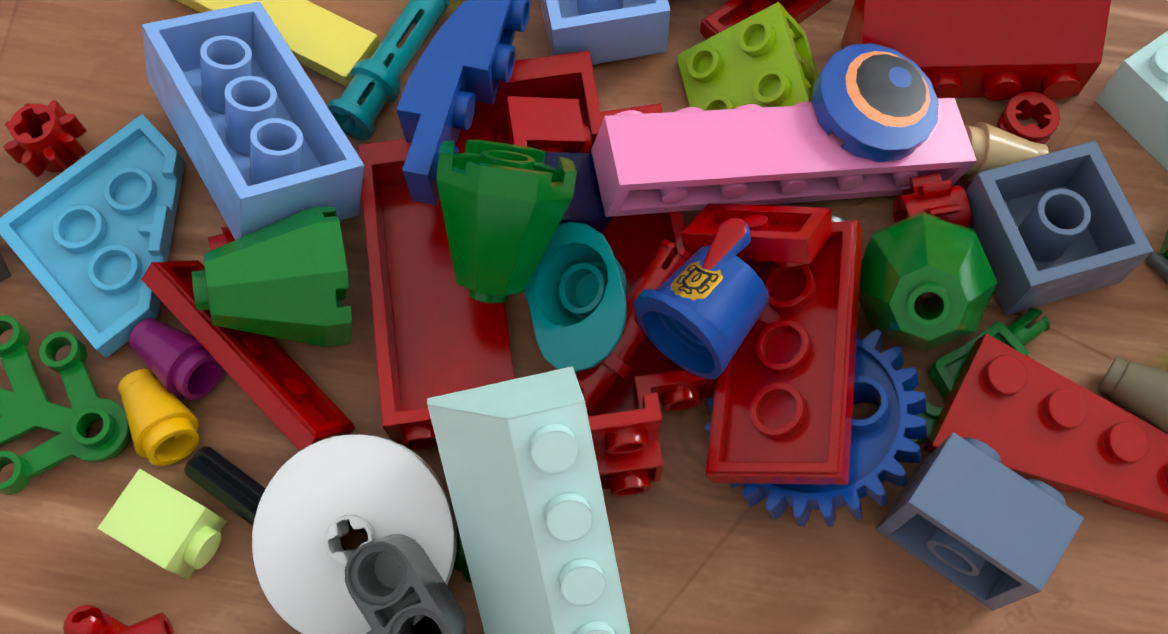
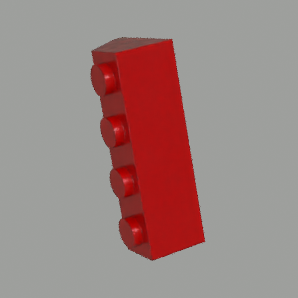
M855 0L841 46L844 49L849 45L873 43L897 50L920 67L932 82L937 98H986L990 101H1003L1022 92L1035 91L1046 95L1051 100H1060L1070 96H1078L1101 64L1111 0Z

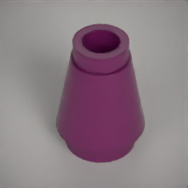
M147 318L139 322L130 333L128 341L130 348L136 352L168 393L174 394L177 398L185 397L188 400L201 399L212 392L220 382L224 369L193 335L161 323L155 318Z

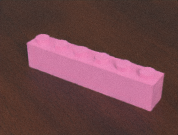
M938 98V122L930 136L912 154L896 161L876 162L854 156L841 146L844 141L838 138L833 131L828 135L819 124L812 101L800 102L793 106L762 108L756 104H747L735 109L703 111L697 107H688L668 113L643 114L636 110L623 111L615 115L604 116L591 149L605 217L702 210L708 203L772 205L903 195V190L911 189V177L940 173L942 181L951 180L953 186L977 160L955 98Z

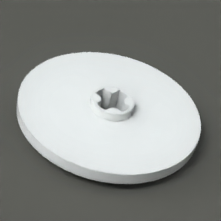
M341 435L327 438L309 445L290 458L277 471L266 487L256 511L252 531V553L255 571L260 586L274 610L284 621L300 633L366 634L372 630L350 596L345 584V567L350 555L355 551V549L343 550L340 538L349 533L348 521L353 529L365 528L368 534V541L361 545L388 535H405L414 539L424 549L446 585L448 584L457 551V526L453 506L444 485L434 470L421 457L405 446L389 439L370 435ZM380 552L375 561L377 579L384 586L397 588L401 579V569L398 561L392 555ZM416 615L413 626L421 621L425 615Z

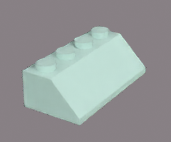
M573 366L427 398V406L484 633L631 634L586 404Z

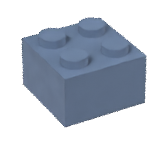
M1096 140L977 173L966 191L971 209L969 228L973 229L977 234L998 283L994 292L1005 316L1120 283L1153 252Z
M953 432L915 468L908 479V484L902 488L876 528V531L993 611L1043 590L1084 517L1067 507L1063 495L1050 485L1035 479H1025L1003 465L1000 455L989 445L974 438H962Z

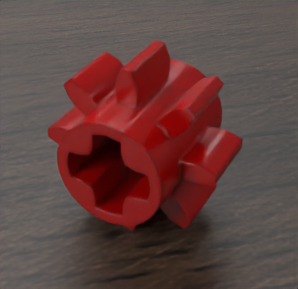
M52 100L48 106L27 103L15 112L10 121L5 123L14 140L6 143L3 146L4 150L18 164L22 163L35 177H39L44 170L62 173L76 163L79 156H85L86 151L75 139L82 136L87 131L74 113L67 114L55 100Z
M940 173L911 177V189L903 190V195H898L894 198V223L923 211L937 216L941 220L969 228L971 209L965 190L960 185L952 186L951 180L942 181Z

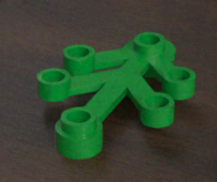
M0 315V336L5 331L13 329L12 337L6 343L0 345V359L13 389V392L0 388V448L39 428L58 433L57 436L20 456L10 451H0V472L6 465L14 463L12 476L7 481L0 483V493L4 495L16 494L28 485L30 479L74 457L88 463H100L120 455L126 449L131 439L125 410L117 402L99 397L85 364L87 358L85 345L74 335L66 331L51 333L42 341L39 348L40 359L44 364L61 375L72 409L50 403L27 347L30 341L29 331L13 317ZM71 345L69 355L63 360L56 361L55 357L58 350L63 346ZM103 419V428L100 433L92 438H87L90 427L96 421Z

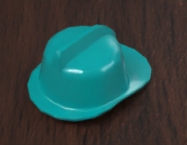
M566 222L558 225L525 287V295L531 312L536 341L543 357L556 369L573 366L575 373L594 368L611 354L622 337L627 320L626 296L628 286L625 271L615 258L613 250L603 234L588 224Z

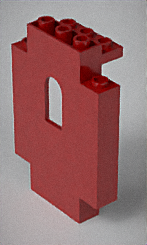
M590 50L515 60L511 79L508 83L500 82L494 104L476 101L472 124L469 130H460L455 147H458L459 153H465L466 140L494 142L492 129L507 96L578 99L582 123L587 124L590 128L591 149L604 116L615 115L628 110L640 111L643 114L662 113L661 103L600 112ZM404 138L358 145V156L364 164L362 202L382 427L392 441L402 443L408 449L431 448L437 446L427 406V398L517 379L513 369L505 302L486 303L475 300L468 295L469 289L457 285L440 196L436 206L412 201L402 171L411 143L406 142ZM590 150L587 160L574 161L577 175L573 199L559 225L566 222L588 224L603 234L613 250L615 258L625 271L628 294L659 249V244L663 239L675 243L676 247L674 250L676 252L681 247L684 249L681 236L682 231L686 228L683 212L605 217L592 152ZM647 337L628 363L632 370L625 380L618 378L594 415L588 416L602 490L610 489L611 495L616 497L632 496L647 492L651 489V482L661 480L664 464L659 442L662 424L660 405H663L666 411H682L697 407L702 403L703 398H710L715 379H704L679 367L662 354Z

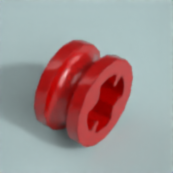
M1035 91L1022 92L1015 95L1008 102L998 119L997 128L1031 142L1046 144L1059 125V109L1054 101L1044 94ZM1032 117L1037 121L1038 125L1031 123L1024 127L1019 123L1018 119L1020 118L1024 121Z

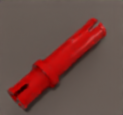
M663 239L661 241L659 249L627 294V320L622 337L611 354L594 368L575 373L585 400L588 416L594 415L618 378L623 380L627 378L632 370L628 363L646 338L635 316L634 301L644 289L656 290L692 256L682 247L676 252L674 250L676 244L669 240Z

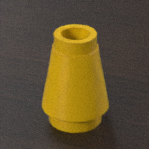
M140 369L126 375L120 381L118 391L121 395L136 453L141 457L148 458L149 462L156 466L174 464L191 454L200 440L197 433L199 428L198 419L174 394L168 393L150 369Z

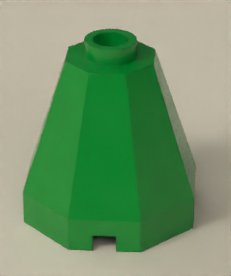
M466 140L465 153H454V141H441L436 181L456 283L469 289L468 295L471 298L486 303H503L507 301L508 295L523 293L573 199L577 170L571 159L558 156L557 167L554 168L544 164L545 151L533 147L485 140Z
M334 206L307 208L204 254L205 270L192 271L196 310L210 309L214 326L321 347L351 344V305L343 306L342 301H346V289H349L348 270L338 216H336Z
M922 211L871 234L861 260L859 302L872 331L878 329L883 337L926 352L976 332L998 282L973 229L959 224L955 225ZM926 292L935 293L933 296L928 298H922L920 296L921 294Z

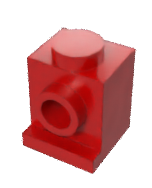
M507 96L492 129L494 142L533 147L545 151L544 164L554 168L557 167L558 156L571 159L574 163L575 160H587L591 150L590 128L587 124L582 123L578 99Z

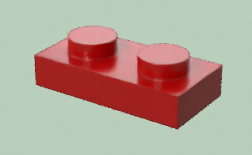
M708 203L682 231L681 236L684 249L693 255L701 247L712 244L721 223L730 218H739L747 223L751 232V241L736 255L741 260L772 262L779 267H796L802 264H811L832 234L833 227L830 208Z

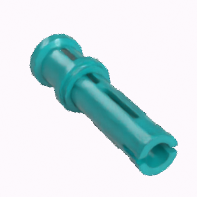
M410 0L370 59L358 61L350 71L352 80L339 99H332L326 105L346 135L364 141L372 137L375 132L374 121L386 103H393L399 96V78L417 51L422 47L423 42L442 13L447 10L450 5L449 0ZM412 24H416V26L414 27V29L412 30V32L410 33L402 47L398 48L397 46L404 38ZM365 97L366 100L362 105H360V101L362 100V98Z

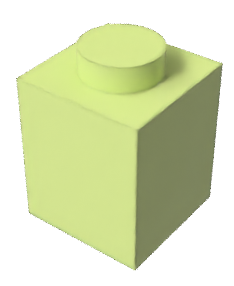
M139 468L98 526V529L162 568L189 580L195 569L204 567L215 555L222 539L220 531L227 521Z

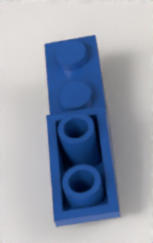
M465 0L441 26L422 53L407 81L396 108L405 140L411 143L402 171L412 201L437 205L439 191L436 176L441 141H454V153H459L458 147H455L460 130H469L472 124L476 101L494 104L500 82L508 83L510 81L515 63V46H512L516 31L524 32L527 27L531 0Z

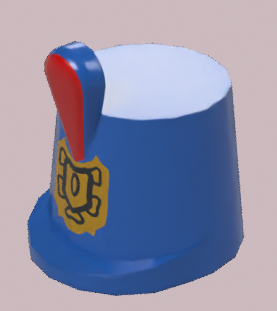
M730 218L721 223L710 246L701 247L656 290L644 289L633 303L637 322L651 343L673 363L689 373L704 379H717L724 372L769 302V293L762 279L748 264L736 256L751 241V232L747 223L739 218Z

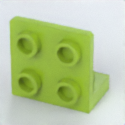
M779 2L681 52L677 57L689 106L700 108L703 111L735 109L747 104H756L762 108L793 106L800 102L812 101L814 82L819 75L805 31Z

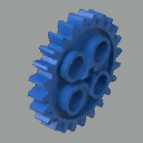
M857 327L853 405L861 402H870L877 405L879 409L869 418L863 420L852 418L848 485L728 483L730 487L735 488L745 484L742 495L751 507L767 496L766 509L774 520H777L783 514L788 505L792 506L794 517L798 525L805 527L812 509H820L827 526L832 527L836 519V507L845 505L850 514L856 520L862 519V508L859 499L869 496L874 502L883 507L888 504L882 484L885 480L902 487L908 484L906 471L899 461L920 463L922 459L920 447L910 439L927 437L928 433L926 419L916 416L927 410L925 393L912 391L919 385L917 371L915 367L900 369L904 359L902 349L899 346L882 352L884 344L881 331L876 329L861 340L859 339V329ZM713 398L707 399L706 405L712 414ZM711 422L705 425L708 435H710Z

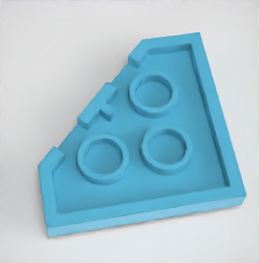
M143 114L0 217V235L92 346L105 358H108L129 341L130 333L139 322L147 318H158L161 300L141 279L151 262L168 261L185 162L176 149Z

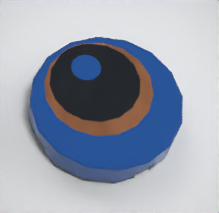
M873 43L849 45L831 56L814 82L812 104L819 124L828 135L833 131L838 138L844 141L841 147L857 157L876 162L901 160L923 145L938 122L939 101L932 82L914 61L895 49Z

